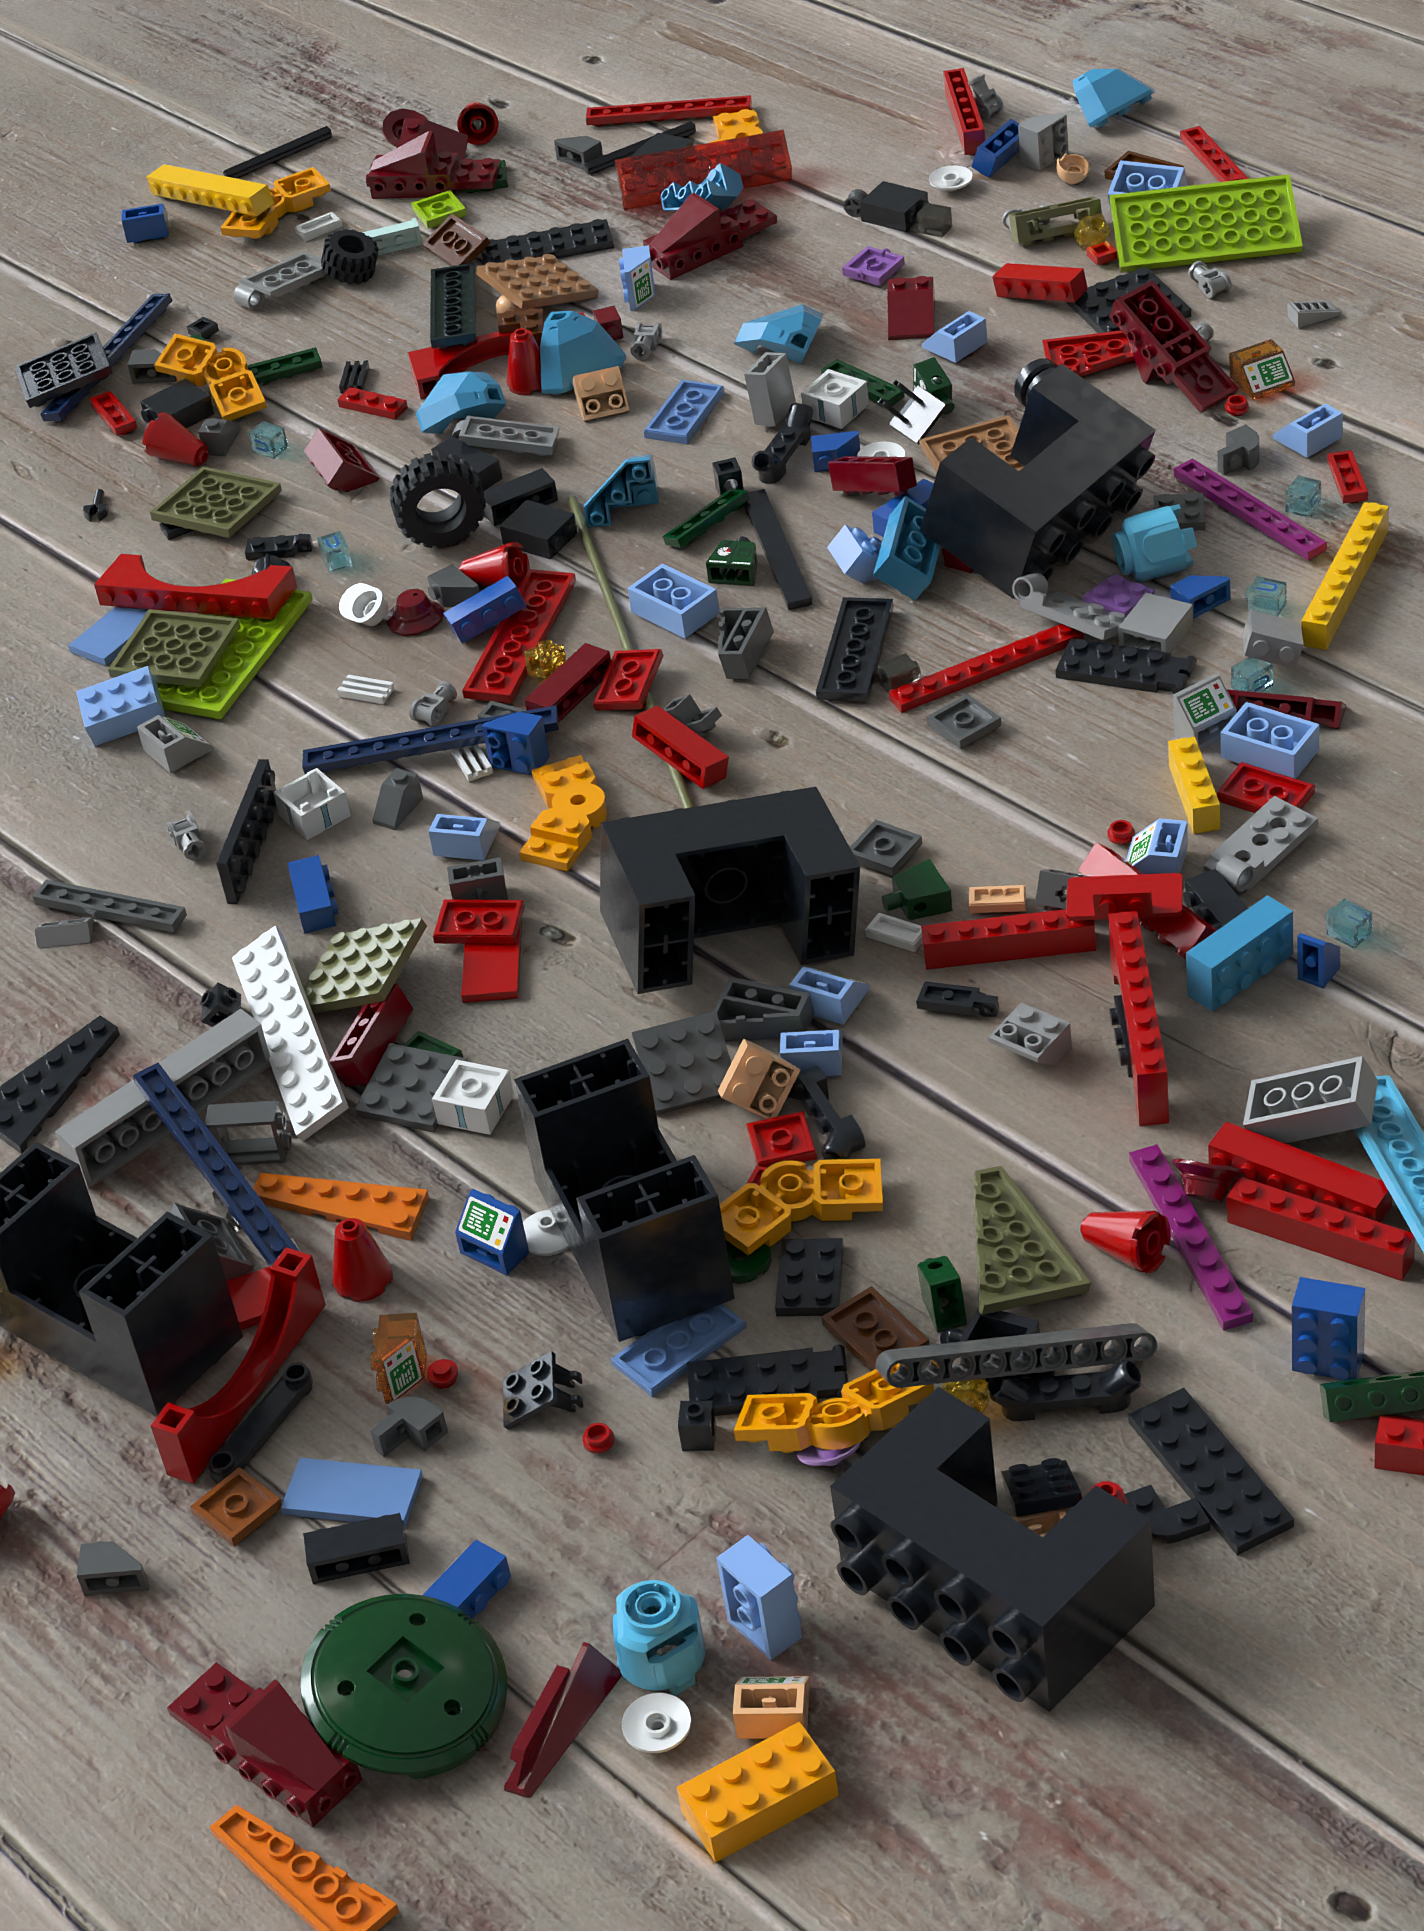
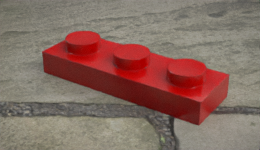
M351 387L337 399L338 405L341 408L394 420L408 408L407 401L404 399Z
M111 391L90 398L92 407L116 436L125 435L131 430L137 429L136 420Z
M1352 450L1327 453V462L1343 504L1368 500V490Z

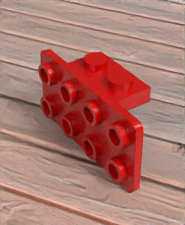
M1163 873L1069 878L1066 906L1067 919L1070 921L1108 919V914L1137 911L1138 918L1178 917L1182 915V874Z

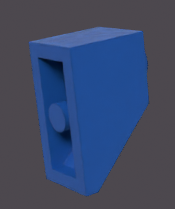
M859 431L811 436L814 472L829 471L828 462L844 456H857L860 451Z
M1190 575L1170 586L1171 599L1193 604L1194 619L1231 600L1230 578L1225 576Z
M1300 933L1297 936L1298 980L1324 989L1340 969V946Z

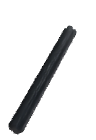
M690 121L662 133L684 138L694 134L696 126ZM652 137L586 162L584 164L585 171L588 174H593L631 159V156Z
M328 126L320 128L223 171V175L236 179L331 138V129Z

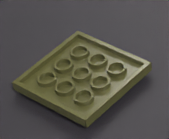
M203 466L150 512L151 520L230 538L282 492L281 483Z
M149 609L109 667V675L115 678L148 666L157 683L202 687L240 628L239 619Z
M406 919L398 923L382 924L377 927L361 928L357 931L340 932L334 935L330 945L320 957L318 965L310 974L309 980L303 988L313 1014L385 1001L427 927L423 919Z

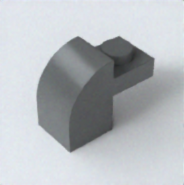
M1245 424L1226 433V447L1217 451L1218 472L1226 475L1241 467H1245L1250 471L1259 464L1260 442L1256 431Z
M690 694L673 699L663 709L701 737L716 727L715 722L722 716L717 707L701 711Z
M403 1397L386 1405L389 1416L370 1430L375 1449L383 1457L387 1456L407 1439L426 1451L448 1433L443 1411L430 1401L420 1397Z

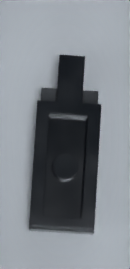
M311 534L278 535L276 537H254L247 539L245 549L246 560H258L266 554L279 558L294 557V553L311 552L313 549Z
M928 981L924 982L916 1001L917 1009L979 1016L981 1014L983 1017H996L999 1011L998 996L986 995L976 987Z

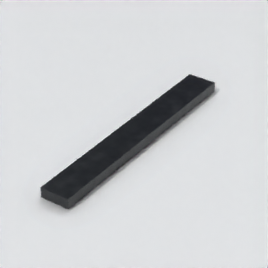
M765 489L748 492L750 500L743 505L788 610L812 605L810 592Z

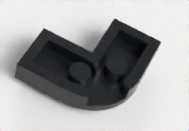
M1152 1485L1125 1494L1130 1507L1151 1519L1152 1536L1166 1538L1167 1544L1176 1543L1210 1531V1521L1196 1498L1165 1508Z

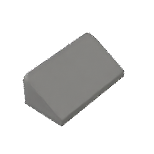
M93 918L40 923L34 929L37 947L47 948L89 943L92 938Z

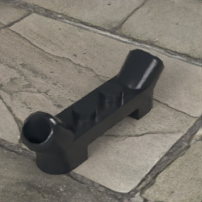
M801 403L791 404L786 422L764 451H758L753 455L752 466L758 471L759 480L762 483L773 484L779 482L786 474V463L798 446H806L811 439L810 423L813 414L811 406Z
M815 1066L805 1071L800 1070L787 1097L803 1100L808 1115L815 1117L820 1133L828 1136L822 1148L823 1159H849L853 1152L864 1149L866 1144L863 1133L852 1114L840 1118L828 1101L827 1078L821 1069Z
M1122 1360L1109 1371L1029 1379H1018L1012 1375L993 1377L989 1383V1396L992 1401L1001 1405L1003 1415L1011 1421L1035 1420V1411L1099 1406L1100 1414L1115 1413L1128 1408L1131 1403V1393L1141 1386V1374L1134 1363Z

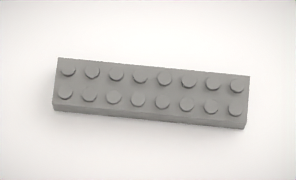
M239 1009L159 1062L197 1115L208 1109V1105L217 1103L271 1066L269 1062L270 1054L261 1023L242 1009ZM134 1080L55 1131L63 1156L80 1165L88 1189L171 1134L170 1130L138 1089Z

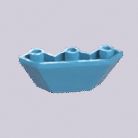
M1092 69L1072 80L1076 97L1090 128L1096 126L1099 129L1109 123L1107 120L1109 117L1116 114L1119 117L1131 111L1129 108L1131 105L1138 102L1143 105L1152 99L1151 95L1155 93L1154 88L1121 69Z
M719 163L715 169L710 171L707 178L701 184L697 185L689 181L685 187H682L672 182L668 188L663 190L660 199L663 210L666 212H676L692 193H696L718 209H727L743 189L740 173Z
M801 304L745 322L734 344L754 354L758 345H761L776 353H786L788 359L801 364L822 320L823 314Z
M574 311L551 312L544 322L540 344L542 393L559 395L574 389L572 382L575 375L619 366L620 369L627 358L626 354L597 321Z
M485 372L445 374L420 406L416 416L422 433L442 434L454 418L473 416L495 419L505 407L506 401L500 384Z
M652 454L632 456L626 459L584 504L588 528L611 525V508L659 503L658 482Z

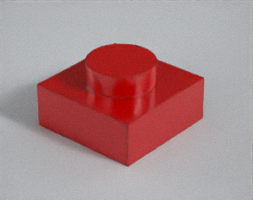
M1107 241L1086 248L1087 256L1097 266L1117 259V250Z

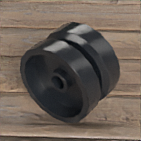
M1039 358L1027 364L1017 376L1014 385V393L1018 402L1026 407L1032 387L1057 368L1058 365L1047 358Z

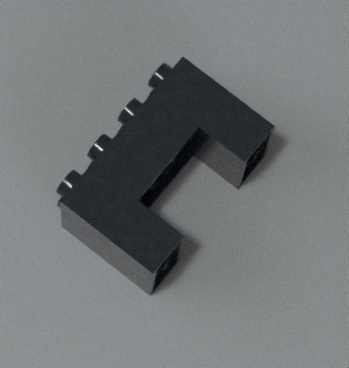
M1061 363L1031 389L1010 455L1024 467L1019 471L970 437L940 462L920 531L1014 599L1012 586L1017 578L1040 573L1048 581L1054 571V564L1059 559L1065 564L1073 561L1082 549L1084 538L1088 534L1096 539L1104 534L1114 518L1113 513L1117 509L1125 514L1133 509L1143 493V489L1136 484L1137 480L1141 479L1148 472L1155 460V454L1149 451V447L1156 430Z
M817 787L782 791L774 794L738 800L733 799L720 803L684 809L678 808L672 811L601 822L600 912L637 994L692 985L695 938L774 924L781 925L800 965L854 956L860 865Z
M627 1038L515 1078L514 1083L535 1182L618 1342L635 1336H643L648 1331L735 1299L718 1194L695 1155L679 1161L676 1160L658 1127L650 1076L629 1039Z
M38 1142L30 1146L0 1173L1 1328L156 1417L167 1403L174 1404L182 1394L243 1337L213 1235L167 1211L138 1238L96 1216L78 1163Z
M937 1387L830 1486L835 1517L831 1522V1529L838 1540L841 1562L837 1565V1572L846 1586L859 1595H866L869 1591H872L887 1601L893 1616L906 1628L917 1630L922 1625L937 1635L946 1653L959 1664L968 1666L975 1661L990 1671L999 1689L1016 1702H1023L1028 1697L1050 1712L1155 1606L1151 1519L1100 1487L1095 1486L1053 1528L1041 1537L996 1508L998 1501L990 1419L940 1387Z

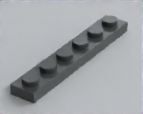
M45 880L33 895L35 905L173 933L187 916L185 907L51 880Z

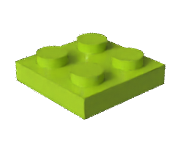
M451 190L411 203L413 212L428 229L439 227L451 214L458 218L467 216L466 208Z

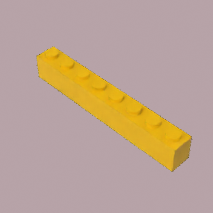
M163 164L146 176L149 189L156 196L256 217L275 204L266 184Z
M1363 503L1301 620L1303 646L1323 650L1328 649L1388 533L1389 506L1378 503Z

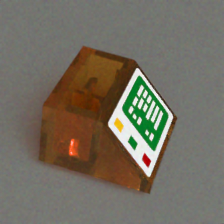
M1272 339L1229 353L1230 378L1252 400L1260 399L1266 395L1295 386V379L1285 353Z
M417 1313L379 1315L378 1328L373 1330V1342L376 1352H371L372 1371H377L376 1387L378 1392L383 1393L385 1404L399 1399L425 1378L427 1351Z

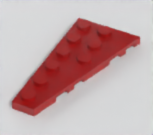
M1122 331L1042 340L1045 358L1053 361L1058 366L1062 363L1080 377L1135 360L1129 341Z

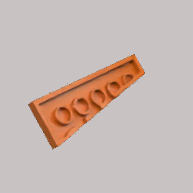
M260 1173L253 1188L267 1206L296 1211L308 1216L319 1214L326 1216L328 1221L336 1223L339 1219L356 1218L363 1221L365 1226L378 1229V1233L411 1241L429 1200L427 1189Z
M237 1804L210 1826L212 1835L315 1931H378L399 1913L397 1904L365 1883L360 1884L351 1879L344 1870L337 1866L336 1868L322 1861L321 1856L313 1851L308 1852L296 1845L295 1840L282 1832L274 1830L271 1825Z

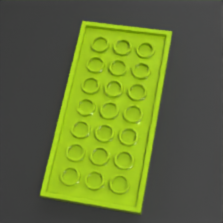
M1290 174L1110 195L1120 273L1136 271L1139 268L1146 267L1148 269L1191 265L1196 261L1209 263L1302 252L1303 249Z
M225 578V580L222 583H227L235 580ZM295 590L273 619L197 613L200 615L238 618L240 628L202 687L157 683L163 708L170 711L222 719L313 601L311 592Z

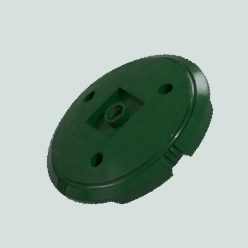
M391 1594L358 1602L334 1616V1620H329L330 1625L325 1624V1629H321L317 1633L306 1652L300 1681V1692L305 1713L320 1738L327 1745H332V1750L337 1749L338 1754L342 1753L343 1758L356 1765L381 1773L408 1775L414 1779L431 1777L450 1771L475 1756L476 1751H480L481 1747L485 1746V1742H489L502 1719L508 1689L507 1672L502 1654L496 1642L479 1622L474 1623L475 1618L470 1619V1615H464L462 1609L436 1598L415 1594ZM401 1670H408L413 1676L403 1678L397 1674Z

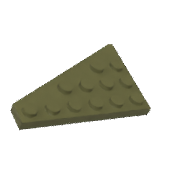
M997 1166L976 1170L973 1178L979 1312L983 1315L1089 1292L1091 1285L1089 1279L1004 1168Z

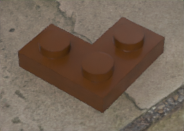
M529 308L524 311L515 312L506 311L498 314L499 333L514 332L517 329L525 328L533 333L536 341H541L544 327L543 308Z

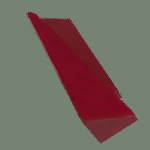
M1227 689L1237 712L1248 702L1336 729L1340 728L1347 706L1342 701Z
M583 1642L571 1670L556 1665L512 1746L510 1759L516 1762V1765L504 1785L506 1792L526 1798L532 1797L622 1677L620 1669L590 1643Z

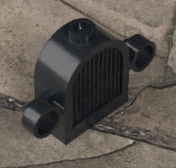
M978 1307L965 1332L957 1328L946 1329L940 1335V1343L1040 1333L1039 1321L1005 1311L982 1315ZM1022 1350L1014 1355L1013 1360L1020 1356ZM991 1354L985 1356L983 1363L990 1359ZM1055 1371L1029 1374L1032 1378L1054 1376ZM1023 1374L1012 1376L1020 1379L1023 1376ZM992 1378L968 1381L977 1389L989 1390V1383Z

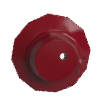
M404 108L391 111L383 120L382 133L387 142L398 148L404 118L427 120L424 115L415 110Z
M409 589L397 597L396 605L388 612L389 619L386 620V624L392 633L401 636L418 635L441 623L444 610L438 602L430 600L423 590Z
M1180 1158L1173 1159L1172 1164L1182 1173L1185 1195L1200 1201L1222 1203L1232 1186L1231 1184L1237 1181L1240 1176L1246 1177L1242 1169L1231 1166L1211 1165Z

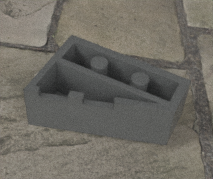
M720 608L721 622H719L718 655L726 679H750L774 633L767 608Z
M729 977L714 1009L717 1013L725 1041L781 1038V1033L806 1032L815 1014L810 993Z

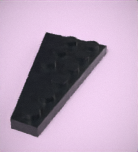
M100 1015L0 1086V1139L19 1153H24L28 1148L26 1143L32 1136H38L42 1131L41 1125L44 1121L57 1113L77 1088L76 1082L81 1076L86 1077L92 1070L90 1065L96 1058L102 1057L120 1036L118 1027Z

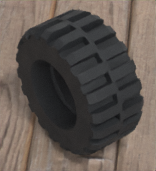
M437 452V455L432 456L431 453L423 454V458L418 459L416 457L410 460L411 464L409 466L405 464L400 469L401 474L395 475L393 479L394 485L390 487V503L398 528L401 529L402 534L406 538H411V542L417 545L423 543V546L427 548H432L433 546L445 548V545L448 544L454 546L459 544L458 541L462 538L466 540L470 537V532H475L480 526L478 521L483 520L486 500L476 471L470 467L466 460H459V457L454 454L446 456L445 452ZM450 489L458 493L454 503L444 510L426 512L417 508L419 501L431 491Z

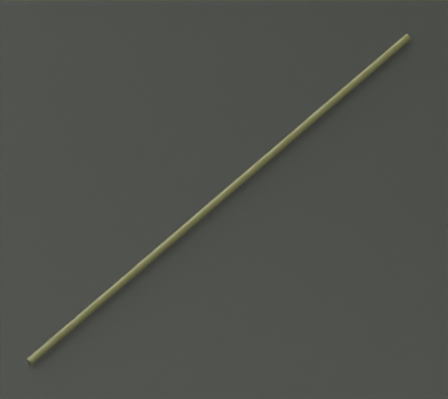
M570 496L567 500L571 512L575 515L577 528L623 650H634L578 500L575 496ZM650 691L644 703L646 710L655 707ZM666 762L683 809L694 807L682 774Z

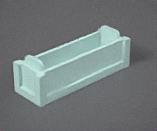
M412 218V221L363 232L377 243L379 248L378 255L422 245L420 228L416 218Z

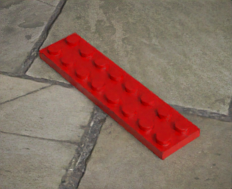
M534 569L527 571L518 588L527 607L499 622L462 690L465 699L512 703L576 583L575 573Z

